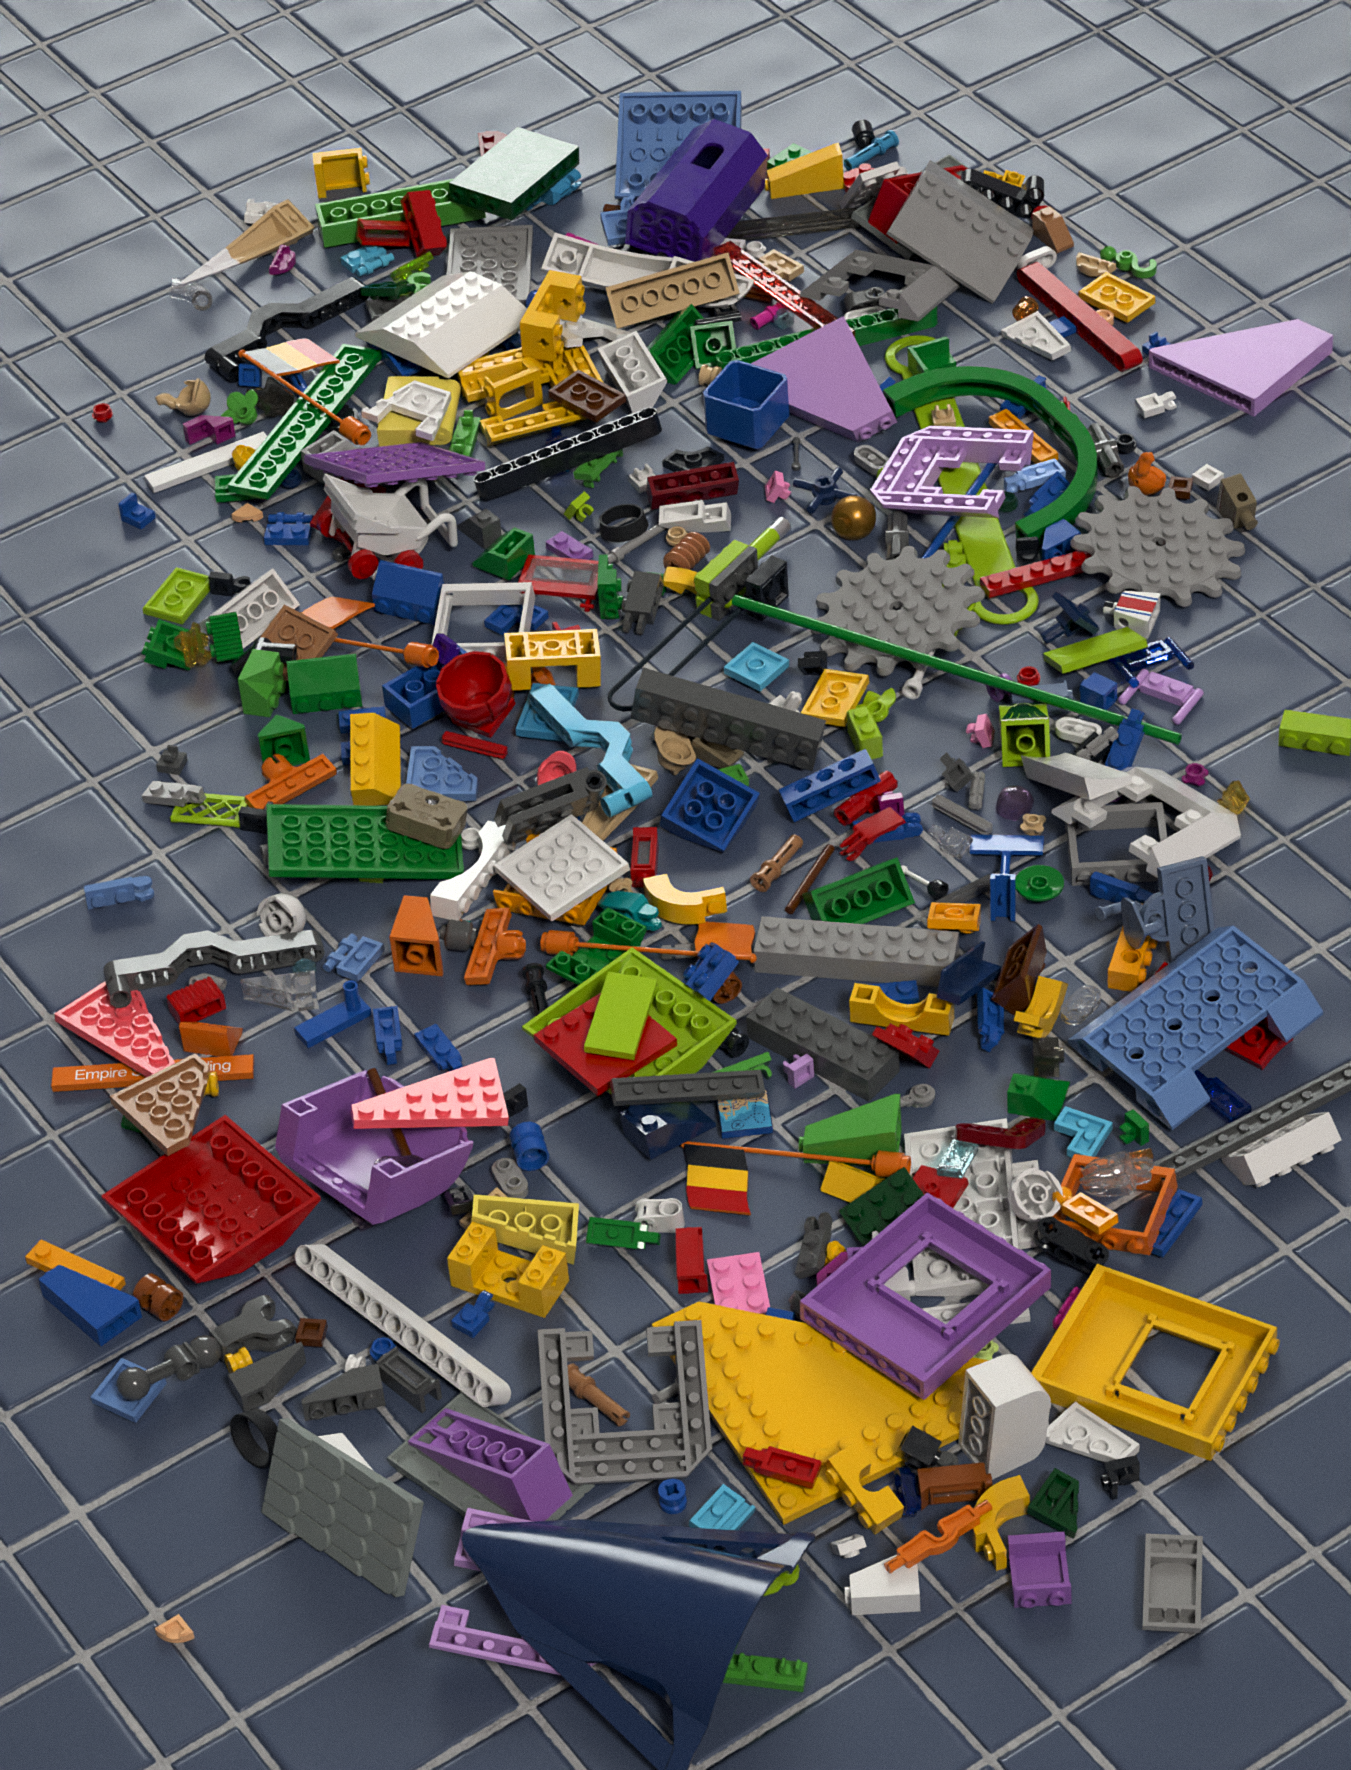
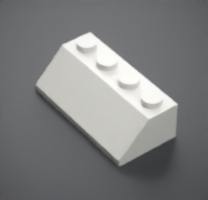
M637 331L597 348L603 366L617 390L626 394L625 403L631 413L645 408H652L667 384V379Z
M272 568L209 616L236 611L244 649L264 633L284 604L293 609L300 604ZM209 616L199 623L203 630L206 632V634L207 628L205 622L210 621ZM208 635L209 638L212 640V642H214V641H213V636H212V635Z
M1329 1112L1305 1114L1225 1155L1221 1160L1244 1185L1261 1187L1271 1182L1270 1177L1276 1174L1277 1176H1282L1291 1172V1166L1297 1163L1303 1165L1312 1161V1155L1318 1152L1324 1154L1333 1150V1145L1341 1141V1137Z

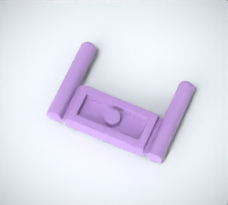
M1142 669L1120 695L1118 703L1125 705L1133 694L1140 689V692L1181 706L1172 719L1174 724L1179 725L1200 700L1204 692L1200 688L1193 689L1192 685L1152 671L1149 673L1148 670Z

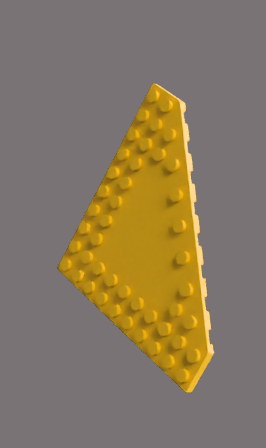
M700 1301L652 1323V1327L674 1326L676 1321L701 1320L709 1415L742 1464L746 1447L761 1451L762 1448L768 1449L769 1446L814 1458L822 1462V1468L813 1489L761 1475L755 1472L753 1468L743 1465L783 1525L842 1497V1491L838 1485H833L828 1480L825 1473L828 1458L853 1442L857 1443L871 1462L869 1474L859 1480L861 1486H864L905 1466V1460L896 1456L895 1453L907 1430L912 1426L940 1440L942 1443L939 1448L959 1439L966 1369L989 1361L972 1357L923 1400L807 1323ZM671 1355L670 1357L675 1363V1355Z

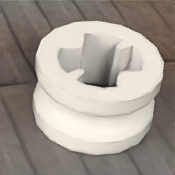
M350 1354L346 1362L345 1372L353 1368L366 1366V1358L364 1356L356 1358L354 1354Z

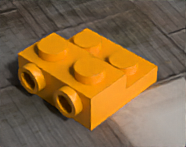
M931 902L927 918V928L943 931L958 930L965 934L979 931L981 904Z

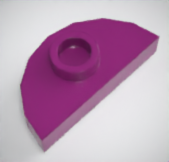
M280 245L269 267L270 275L285 273L294 267L296 255L295 252L290 250L289 246Z

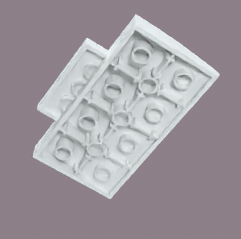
M1007 1118L972 1123L1009 1129ZM955 1126L904 1134L906 1156H911L910 1175L912 1178L921 1165L966 1177L969 1185L953 1209L962 1212L977 1224L983 1225L996 1236L1004 1238L1006 1242L1017 1249L1037 1247L1033 1242V1235L1038 1229L1039 1222H1027L1019 1218L1012 1211L1008 1201V1190L1012 1181L1024 1170L1038 1168L1037 1170H1040L1038 1160L1013 1163L1012 1149L958 1141L955 1139ZM929 1247L925 1248L913 1259L916 1296L980 1295L989 1287V1285Z

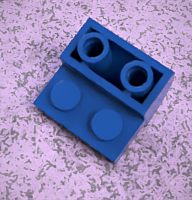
M713 942L709 945L705 944L697 955L700 958L694 965L690 964L682 975L684 977L682 982L708 1001L713 998L739 963L733 954Z

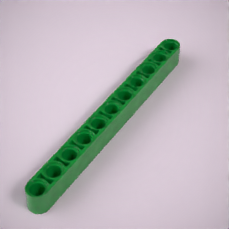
M936 306L922 319L914 321L898 317L899 309L890 308L847 319L846 322L858 345L863 346L935 327L938 323V313ZM823 326L722 351L716 356V364L722 370L730 361L734 360L751 364Z

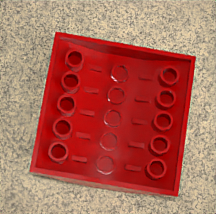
M226 1115L193 1135L190 1145L169 1156L164 1154L101 1195L102 1199L196 1284L244 1272L281 1247L321 1201L320 1195Z

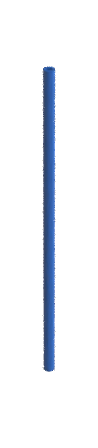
M987 463L965 495H976L997 464ZM961 516L949 517L921 558H928L939 549Z

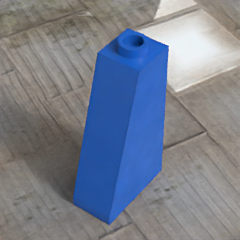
M62 1265L56 1266L38 1279L42 1296L100 1347L142 1318L139 1300L136 1297Z

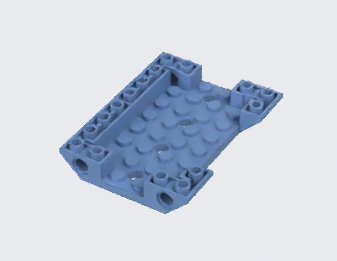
M1232 925L1216 928L1069 1038L1067 1043L1101 1072L1108 1067L1113 1069L1136 1089L1137 1102L1173 1130L1210 1102V1097L1194 1073L1197 1069L1265 1017L1268 1020V1029L1287 1043L1323 1015V1010L1304 980ZM1247 968L1256 969V971L1253 973L1244 972V970ZM1208 997L1219 998L1217 1001L1214 1002L1206 1000ZM1171 1025L1181 1026L1178 1030L1169 1029ZM1133 1054L1143 1055L1140 1059H1132L1130 1056Z

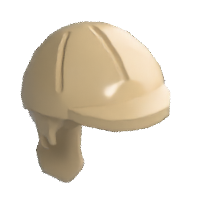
M199 378L184 381L188 386L182 389L178 398L168 393H161L155 397L158 405L164 404L171 409H178L188 416H195L204 412L211 400V394L207 385Z

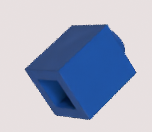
M1094 672L1080 684V702L1108 710L1117 701V683Z

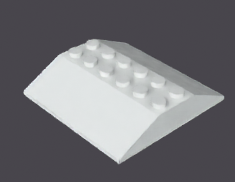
M474 272L444 275L357 331L355 337L439 375L450 378L520 330V321L527 308L503 285Z

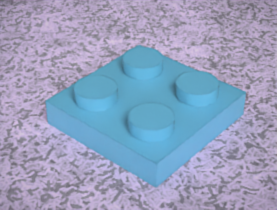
M752 642L724 666V674L761 692L789 667V659Z

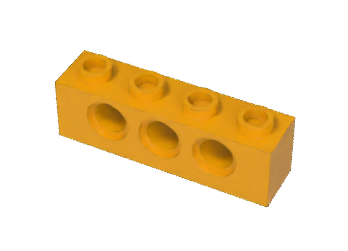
M1122 926L1108 968V988L1132 992L1140 986V983L1143 984L1147 975V969L1145 968L1146 966L1150 967L1152 961L1151 950L1156 949L1158 941L1146 936L1142 947L1135 949L1128 944Z

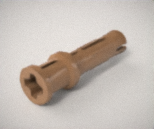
M791 835L771 860L764 861L761 864V869L750 877L752 886L760 892H766L771 886L770 883L781 876V869L798 849L802 847L803 840L798 835Z
M576 1364L568 1365L569 1387L575 1391V1396L580 1399H587L614 1421L617 1426L624 1425L628 1420L623 1416L629 1418L630 1412L596 1386L595 1380L581 1373Z

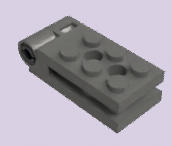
M588 767L501 799L494 821L497 827L506 825L502 834L505 843L508 844L513 841L514 843H519L530 834H542L549 827L554 826L571 814L574 817H578L595 810L606 787V777L600 771H589Z

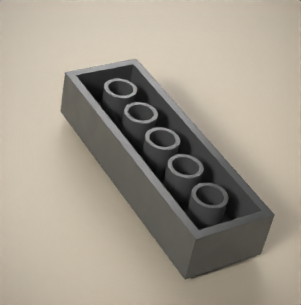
M778 987L746 1016L749 1039L792 1062L793 1055L796 1054L802 1057L808 1054L813 1058L815 1074L868 1102L900 1072L899 1050Z

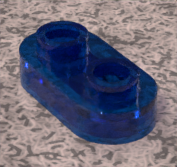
M896 1467L894 1471V1489L896 1497L904 1506L902 1517H915L917 1511L921 1510V1497L915 1491V1474L910 1472L908 1467Z

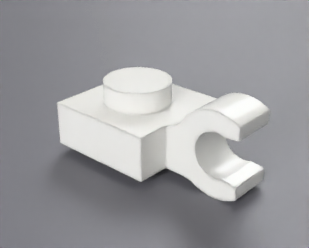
M1172 391L1166 392L1161 396L1153 393L1135 399L1136 407L1144 418L1163 413L1165 409L1173 410L1177 407L1173 401L1176 399V396Z

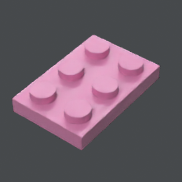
M759 1252L707 1259L715 1305L766 1315L770 1303Z

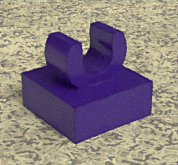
M436 633L432 646L439 652L438 661L446 665L453 657L459 655L461 648L457 647V643L445 634Z

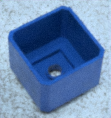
M740 360L730 361L703 391L707 434L757 450L762 448L789 417L787 377L783 373Z

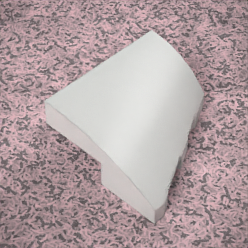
M248 199L244 223H255L273 206L279 203L267 201L254 203V199Z

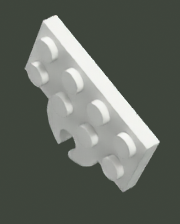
M896 161L860 173L839 202L841 209L849 208L854 210L859 208L861 204L877 198L884 179L908 175L906 168L899 167Z

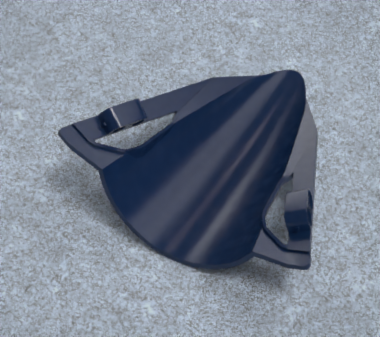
M586 1519L484 1524L467 1529L462 1535V1545L465 1552L484 1574L518 1634L658 1770L689 1769L693 1757L709 1727L715 1703L730 1662L755 1609L773 1581L781 1573L792 1574L807 1548L815 1541V1534L808 1532L783 1534L599 1522ZM679 1543L704 1544V1548ZM715 1546H723L726 1549L723 1551H717L713 1548ZM749 1547L752 1548L754 1551L750 1553H745L741 1550L743 1548ZM763 1548L773 1549L767 1552L766 1554L760 1556V1553L763 1552ZM588 1663L607 1665L659 1694L673 1710L674 1744H670L662 1736L663 1734L634 1705L617 1693Z

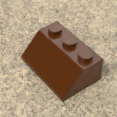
M1037 924L1008 948L991 999L1014 1016L1016 1011H1026L1029 1007L1038 976L1045 968L1044 960L1047 949L1043 927L1040 924Z

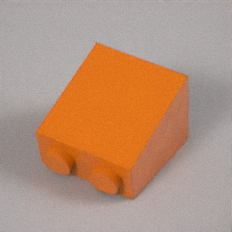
M404 895L389 936L395 972L443 976L444 971L439 937L428 898Z

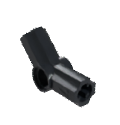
M260 637L254 641L247 651L232 662L231 668L239 678L253 649L279 652L280 661L287 665L286 661L296 660L297 646L295 644L272 643L269 639Z

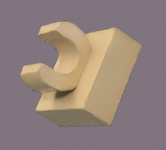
M947 404V409L939 410V406L936 405L934 410H931L933 426L956 427L954 411L950 404Z

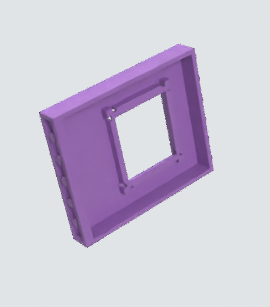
M926 1193L801 1299L800 1319L925 1400L1051 1288V1269L1044 1263L1038 1262L1027 1255L1023 1250L1009 1244L1004 1238L988 1231L983 1225L972 1221L962 1212L948 1206L941 1199ZM927 1247L989 1285L985 1291L947 1324H944L884 1285Z

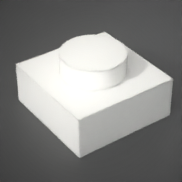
M1206 464L1193 473L1192 478L1195 484L1209 491L1218 485L1221 479H1224V473Z
M859 1534L830 1543L833 1553L839 1556L843 1555L844 1558L854 1557L860 1554L859 1549L867 1547L864 1537Z

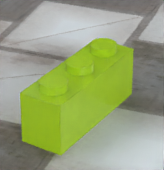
M1284 710L1279 727L1278 746L1350 756L1351 719Z

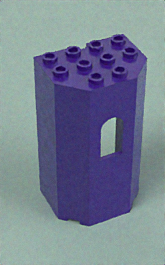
M716 119L693 128L628 210L625 244L655 255L663 252L667 257L673 258L676 256L693 262L712 257L765 187L768 155L753 134Z

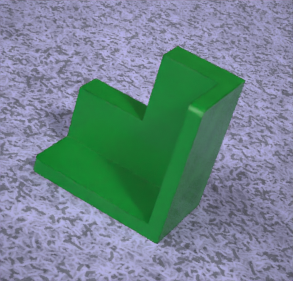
M946 336L907 347L908 369L913 376L936 369L956 367V361L949 352V339Z

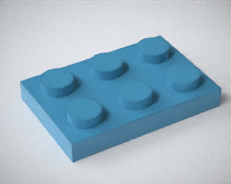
M533 683L530 692L547 684ZM553 685L575 707L579 696L578 688ZM527 698L515 729L516 736L562 741V738L533 709L529 698Z

